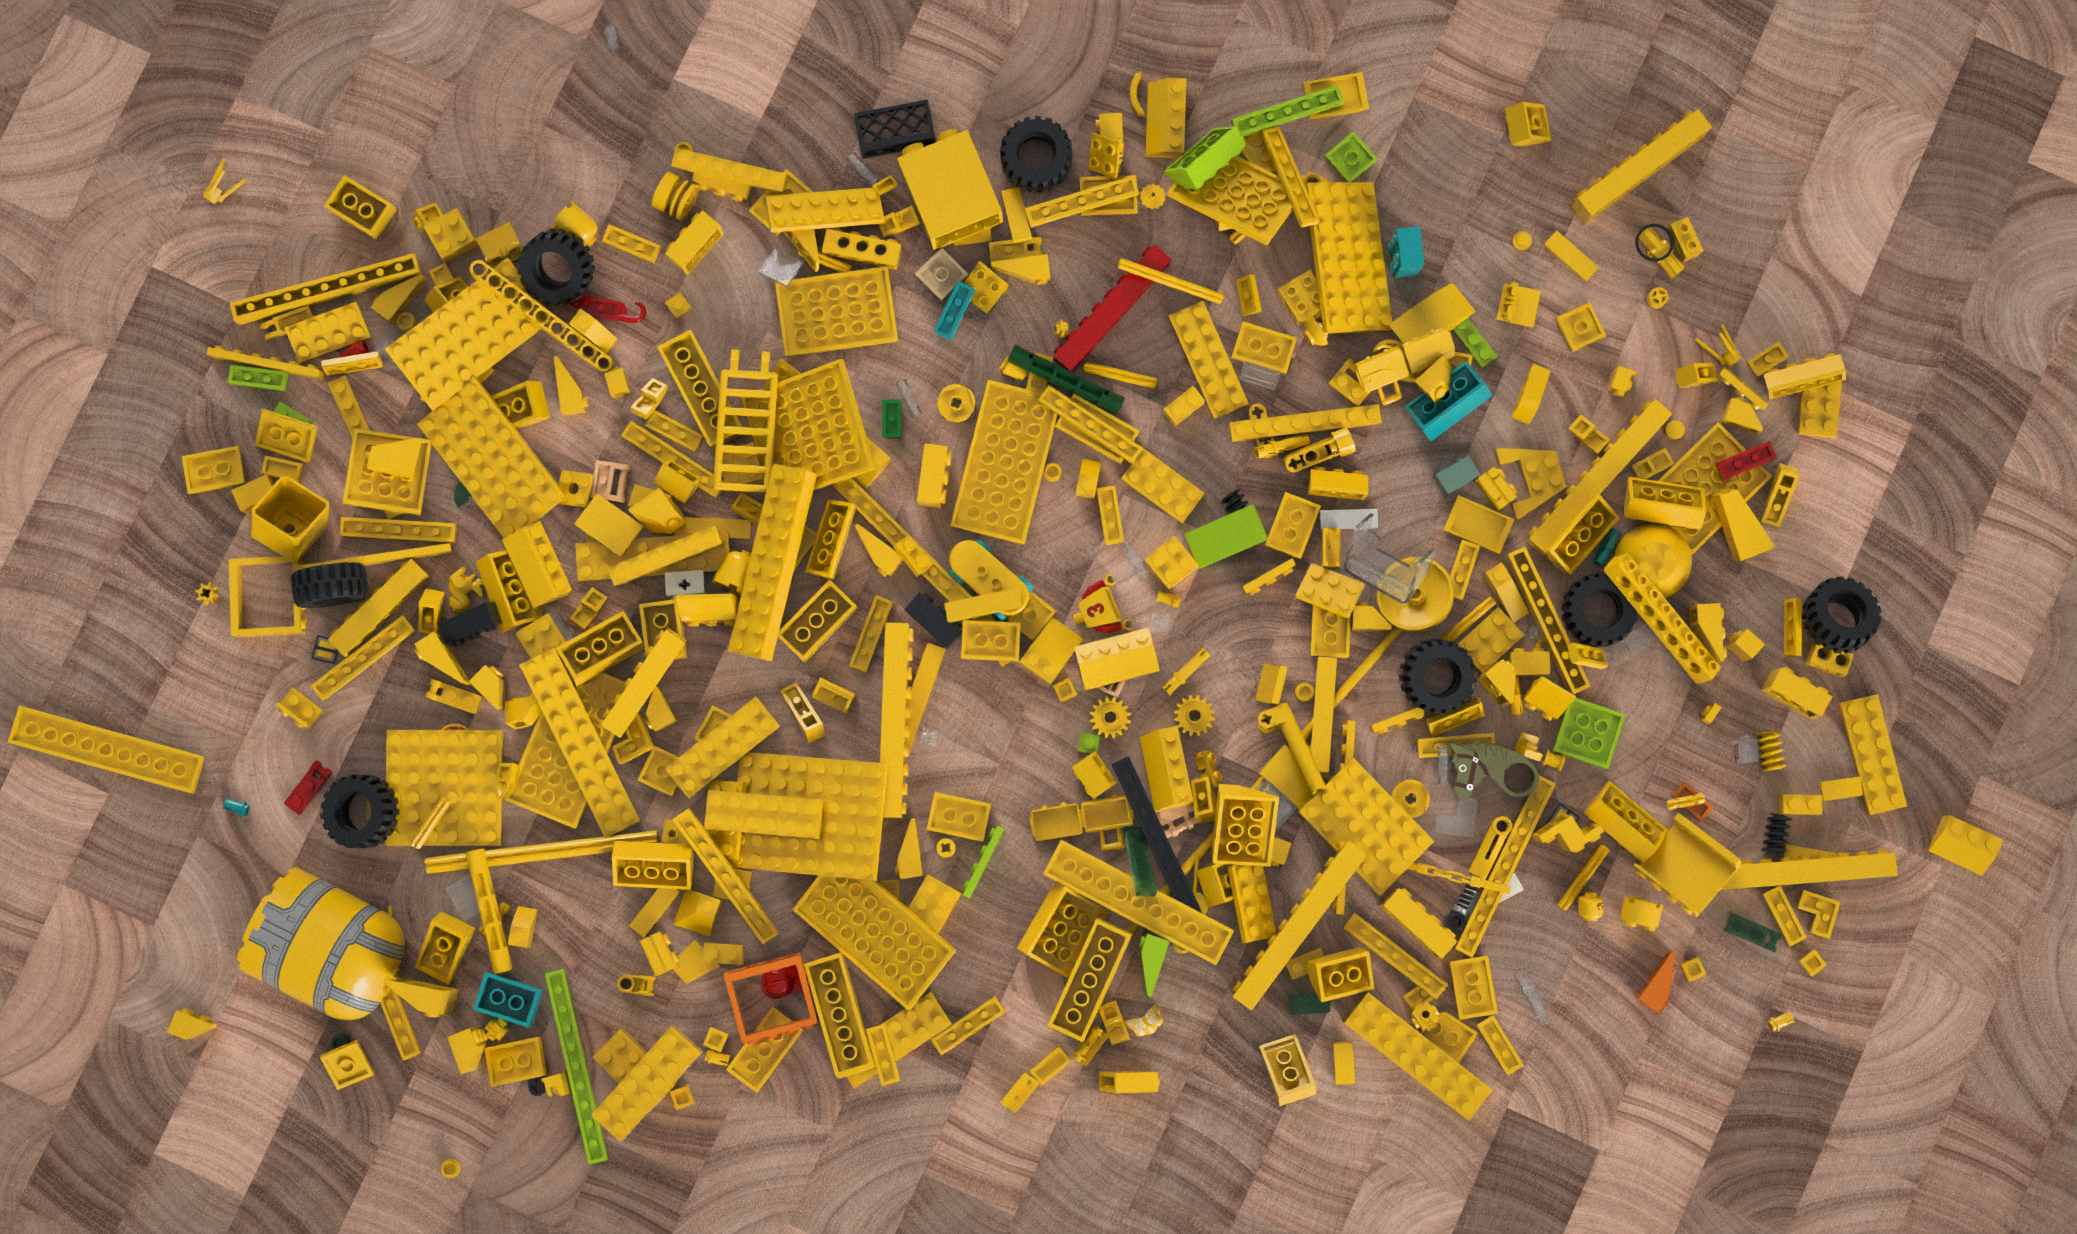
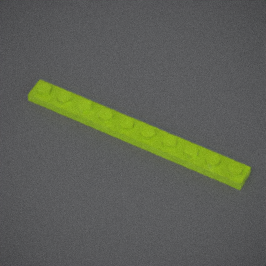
M565 969L545 973L588 1165L606 1161L609 1158L601 1124L591 1116L597 1109L566 972Z

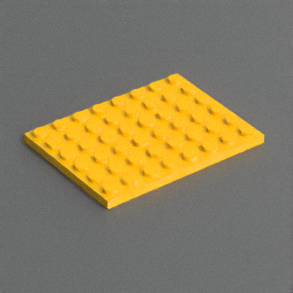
M748 752L739 759L737 782L747 783L746 793L823 800L820 839L742 832L739 860L729 859V863L733 868L877 881L888 764Z

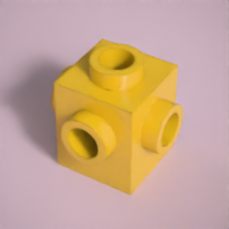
M1421 1002L1412 1008L1413 1012L1411 1013L1410 1021L1415 1029H1419L1422 1033L1425 1030L1429 1032L1437 1026L1436 1023L1439 1020L1438 1015L1440 1014L1434 1005L1431 1006L1429 1002L1423 1005ZM1426 1012L1429 1017L1424 1018L1422 1013Z

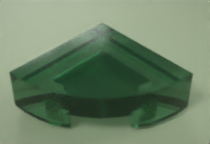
M461 481L457 484L454 491V501L458 508L473 498Z

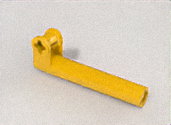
M1287 702L1281 703L1274 708L1261 712L1258 716V729L1262 733L1268 734L1281 728L1312 794L1315 795L1320 791H1324L1326 789L1325 783Z

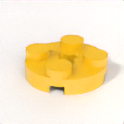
M960 384L948 385L941 391L938 397L937 406L939 413L948 422L959 423L967 420L974 413L975 398L972 391ZM953 399L961 400L962 403L959 405V408L951 406Z
M1409 779L1400 782L1391 793V797L1411 818L1422 815L1430 804L1429 792L1417 780ZM1409 793L1413 794L1412 797L1415 798V802H1411V805L1405 800V796H1409Z

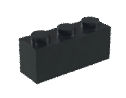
M919 592L906 606L905 612L948 649L962 634L960 629L962 625L958 621L947 622L946 611L941 606L938 608L932 604L934 600L928 594L922 595Z
M485 602L439 623L438 626L445 645L458 647L465 644V640L469 638L473 640L481 637L480 633L486 631V633L496 630V626L503 622L495 602Z

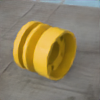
M669 171L658 184L651 206L663 213L670 208V217L676 216V219L681 222L694 207L699 186L696 184L691 185L688 180L681 185V177Z

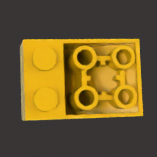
M1721 604L1694 605L1689 608V622L1692 632L1717 663L1723 662L1727 656V650L1723 646L1725 628L1722 627L1724 610L1721 608Z

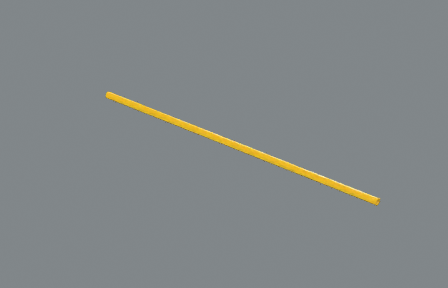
M1394 627L1334 695V708L1399 637L1403 630ZM1313 719L1301 731L1305 741L1312 734ZM1261 776L1251 789L1262 791L1268 782ZM1213 831L1181 866L1185 876L1195 866V856L1198 855L1200 860L1211 848ZM1167 883L1160 889L1166 895L1171 893ZM1132 921L1125 930L1134 934L1141 926Z

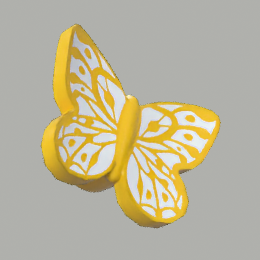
M1155 1002L1142 1018L1129 1019L1124 1022L1129 1029L1133 1030L1136 1036H1143L1154 1033L1157 1027L1162 1024L1163 1019L1160 1015L1159 1006Z

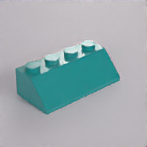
M1465 361L1451 371L1449 391L1436 403L1426 394L1422 393L1404 407L1428 439L1433 441L1493 395L1469 363Z

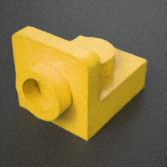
M436 202L419 208L413 216L414 226L417 229L419 228L421 233H424L426 230L423 226L441 217L443 213Z
M1522 732L1515 750L1523 756L1540 761L1543 756L1537 750L1539 738Z

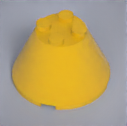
M1644 524L1632 529L1620 540L1614 555L1616 557L1629 553L1664 598L1675 594L1683 587L1692 568L1691 551L1686 540L1676 530L1662 524Z

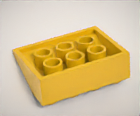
M1218 785L1211 845L1213 864L1271 867L1279 796L1240 785Z
M1055 881L1017 949L1069 979L1096 918L1099 917L1105 920L1109 912Z
M406 978L385 979L384 981L385 985L414 1008L424 1012V1016L433 1018L444 1015L448 1016V1013H452L455 1010L459 989Z

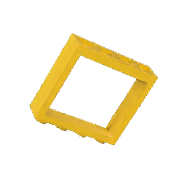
M283 556L229 559L231 636L252 637L305 634L308 621L304 610L307 608L297 607L295 603L294 626L244 629L242 565L292 563L293 572H295V566L304 565L303 558L296 562H291Z

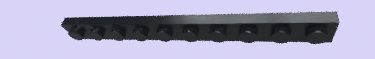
M1125 757L1111 764L1173 898L1202 913L1130 757Z

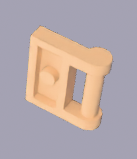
M596 460L590 498L593 499L596 494H599L607 501L624 504L627 475L630 472L631 466ZM615 470H620L617 495H611Z

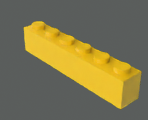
M714 525L607 569L614 586L618 587L721 546L724 542L718 527Z
M413 559L405 560L399 566L400 570L396 574L392 573L385 580L386 583L382 587H377L372 592V597L368 601L364 600L357 607L358 610L354 614L348 615L343 621L344 624L340 628H335L329 634L331 637L327 640L343 656H350L430 578Z
M668 627L665 632L663 630L659 632L655 638L658 642L654 648L652 646L648 648L644 654L647 657L644 663L639 662L633 670L636 673L633 679L628 678L622 686L625 688L622 695L618 693L612 701L614 707L611 711L607 709L601 717L604 720L601 726L621 738L687 641Z

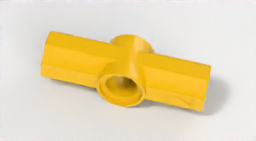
M1652 227L1645 229L1639 236V240L1647 249V254L1650 258H1660L1668 253L1670 244L1666 240L1661 239ZM1673 250L1664 260L1654 262L1661 266L1670 279L1684 269V266L1673 254Z

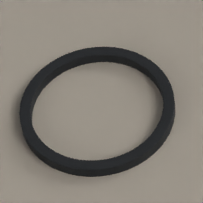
M1649 224L1638 232L1635 246L1641 257L1648 261L1657 262L1664 260L1670 255L1674 247V239L1671 232L1665 226ZM1658 227L1669 235L1671 246L1666 255L1660 258H1650L1642 253L1638 240L1640 234L1645 229Z

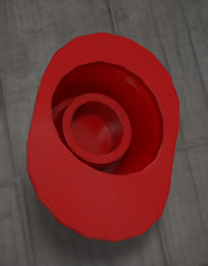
M796 965L766 972L760 980L763 994L771 999L787 997L803 989Z

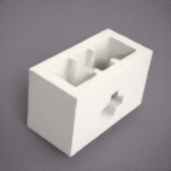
M703 570L665 573L666 596L673 600L676 599V595L707 594L705 572ZM686 581L688 584H690V586L687 587V590L681 587V585H684Z

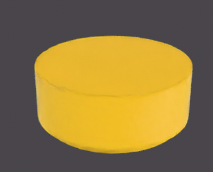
M403 312L398 315L396 324L402 331L408 332L416 326L417 321L411 313Z
M1673 420L1665 426V435L1671 440H1678L1685 433V427L1680 421Z
M1301 683L1295 689V697L1301 702H1308L1314 696V688L1309 683Z

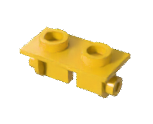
M1211 749L1196 753L1195 761L1198 770H1206V773L1200 774L1201 778L1209 776L1213 788L1218 787L1219 784H1222V775L1217 771L1215 754L1211 752Z
M1094 1024L1085 1041L1080 1042L1071 1055L1086 1067L1109 1038V1035Z

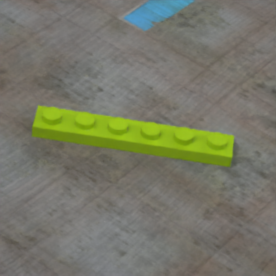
M1338 85L1234 118L1231 120L1232 126L1237 127L1241 136L1245 137L1264 129L1276 127L1344 104V100Z

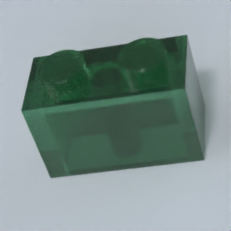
M1316 993L1288 995L1290 1015L1330 1012V1001L1320 1002Z

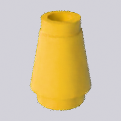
M1006 356L999 369L1003 374L1023 381L1028 372L1007 362L1009 357Z

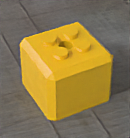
M289 476L281 477L251 509V537L291 562L299 561L327 530L329 502ZM290 527L294 532L286 533L284 529Z

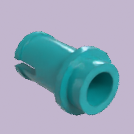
M226 798L223 809L237 813L238 816L242 817L248 814L250 805H247V802L241 803Z

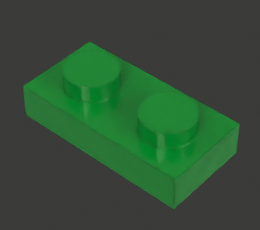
M882 399V438H901V399Z

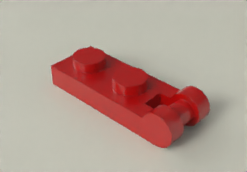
M318 760L311 765L309 771L283 803L298 815L303 813L332 774V771L322 767V763ZM316 772L321 775L319 779L314 777Z

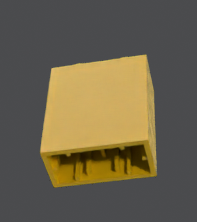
M957 129L946 130L937 136L938 142L926 147L922 143L911 144L902 150L903 156L897 158L901 175L933 251L1004 223L1001 207L968 130L961 133Z

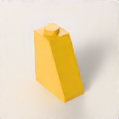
M579 309L569 323L576 332L606 354H608L618 340L601 323L582 309Z
M422 438L371 446L370 452H366L364 463H367L368 470L414 479Z
M1099 1071V1091L1111 1093L1158 1092L1160 1085L1158 1072Z

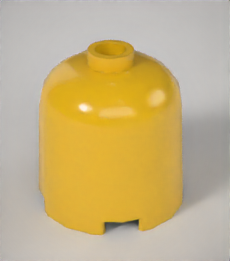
M571 201V207L565 206L554 219L557 222L554 227L551 225L549 229H554L555 231L557 229H564L566 234L571 231L575 233V238L580 237L584 240L582 242L584 246L588 245L591 247L597 240L595 237L598 229L597 223L575 202Z
M745 550L727 553L713 577L712 583L720 589L723 586L730 589V594L741 598L751 553Z

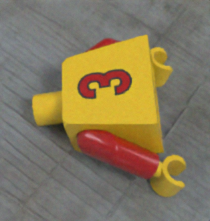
M1108 574L1104 581L1100 580L1088 586L1082 596V601L1078 603L1081 611L1073 615L1077 625L1085 622L1088 628H1094L1097 632L1108 634L1121 631L1122 629L1128 631L1133 628L1125 626V622L1131 621V619L1122 621L1110 588L1115 585L1116 581L1109 583L1107 579L1111 578L1112 574Z

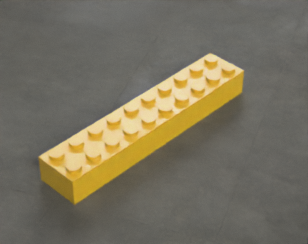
M773 464L728 647L729 652L772 661L817 474L813 472Z
M885 623L880 763L888 764L883 818L903 819V815H907V803L904 802V795L908 794V784L904 783L905 776H908L909 765L905 763V757H909V745L906 744V737H910V726L906 725L907 718L911 717V707L907 705V700L911 699L912 692L911 686H908V680H912V668L909 667V661H913V649L910 647V642L914 640V630L910 628L909 623Z

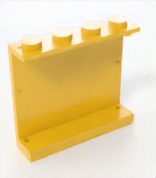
M1678 812L1674 817L1675 824L1667 832L1658 850L1644 863L1641 862L1639 865L1635 863L1634 868L1638 877L1642 880L1648 879L1651 882L1650 885L1658 892L1662 890L1667 894L1666 898L1674 904L1676 902L1682 906L1681 909L1686 914H1693L1697 917L1739 869L1742 863L1740 858Z

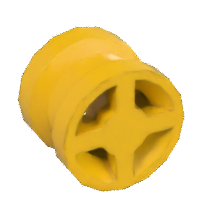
M1661 287L1654 288L1647 295V304L1653 309L1661 308L1668 301L1667 291Z
M944 838L937 843L936 850L940 856L948 858L954 855L956 846L952 840Z

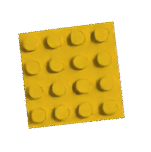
M354 429L343 504L421 515L432 440L422 439L414 479H408L368 470L367 463H364L366 452H370L371 446L414 439V437Z

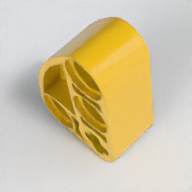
M1534 363L1531 365L1511 416L1512 419L1527 425L1531 423L1539 408L1551 370Z

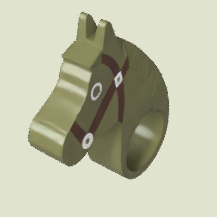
M1451 741L1449 742L1454 751L1450 760L1456 769L1452 787L1458 797L1469 798L1473 793L1474 784L1479 783L1485 775H1489L1506 793L1514 797L1527 796L1537 787L1539 775L1536 767L1517 750L1496 743L1473 742L1459 745ZM1511 763H1524L1530 766L1532 777L1529 784L1518 790L1508 788L1504 783L1505 768L1508 769Z

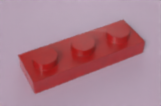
M1770 441L1719 461L1715 465L1722 481L1771 462L1777 459Z

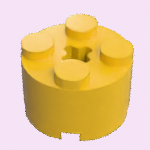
M1624 895L1620 919L1624 925L1636 927V924H1639L1643 929L1655 931V928L1659 926L1663 904L1659 902L1654 904L1652 903L1653 900L1635 896L1629 898L1627 895Z

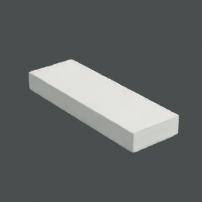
M1377 509L1320 510V530L1323 527H1328L1329 529L1340 528V530L1377 529L1378 511Z

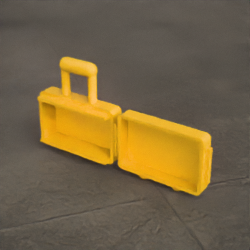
M1446 328L1430 330L1428 334L1421 337H1413L1411 341L1402 344L1403 351L1399 347L1389 350L1384 349L1382 353L1372 357L1367 356L1365 360L1357 362L1355 364V372L1360 387L1366 393L1377 389L1382 405H1388L1400 400L1402 393L1397 380L1409 375L1407 367L1412 373H1416L1433 365L1442 355L1447 360L1455 356V346L1451 334ZM1393 383L1396 393L1384 397L1381 387Z
M1112 794L1111 798L1098 799L1096 797L1092 798V801L1082 802V809H1079L1076 803L1067 805L1065 802H1062L1060 806L1048 808L1046 805H1043L1041 809L1031 811V817L1029 818L1032 836L1035 837V841L1039 842L1081 835L1083 832L1082 827H1085L1086 833L1099 832L1101 850L1103 852L1123 849L1121 828L1132 826L1134 820L1133 810L1126 795L1117 796L1116 794ZM1116 829L1118 842L1106 844L1104 831Z

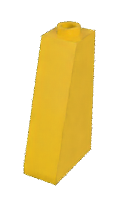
M1725 487L1719 489V493L1712 495L1733 560L1742 561L1775 548L1773 542L1737 489Z

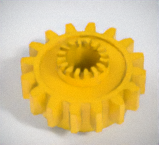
M1189 695L1188 701L1182 698L1183 704L1177 703L1176 706L1179 708V711L1173 712L1177 715L1173 720L1179 723L1178 729L1183 728L1182 734H1185L1187 731L1189 732V737H1192L1193 733L1200 737L1201 731L1204 734L1207 733L1206 727H1213L1210 721H1215V718L1211 717L1215 710H1210L1212 703H1205L1207 698L1201 701L1199 695L1195 699H1193L1192 695ZM1191 711L1198 712L1199 720L1192 721L1189 718V713Z
M1105 697V702L1099 699V706L1093 705L1092 707L1095 712H1090L1089 714L1094 716L1093 719L1089 720L1090 723L1095 724L1092 730L1098 729L1097 735L1099 736L1103 733L1105 734V739H1107L1108 735L1115 739V734L1117 733L1122 736L1121 730H1128L1125 724L1131 723L1127 719V717L1131 716V713H1126L1128 705L1123 707V700L1117 703L1116 697H1113L1112 701ZM1113 713L1116 720L1109 723L1105 720V715Z

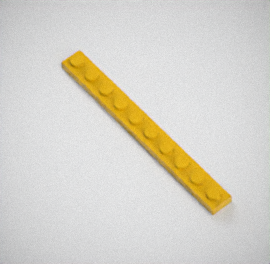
M852 478L832 485L849 503L855 504L856 510L893 547L909 535ZM916 542L933 564L922 575L949 602L971 598L972 596Z
M1348 720L1346 725H1342V736H1345V743L1341 744V755H1344L1343 763H1340L1339 771L1354 756L1356 721ZM1346 884L1331 903V910H1334V914L1344 915Z
M1539 775L1537 787L1527 796L1487 881L1508 885L1556 783ZM1487 888L1482 889L1454 949L1473 958L1503 892Z

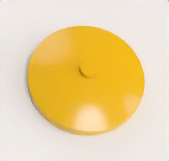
M1409 557L1394 563L1382 575L1377 588V602L1382 615L1392 626L1406 632H1423L1434 628L1447 617L1454 602V586L1448 572L1436 561L1425 557Z

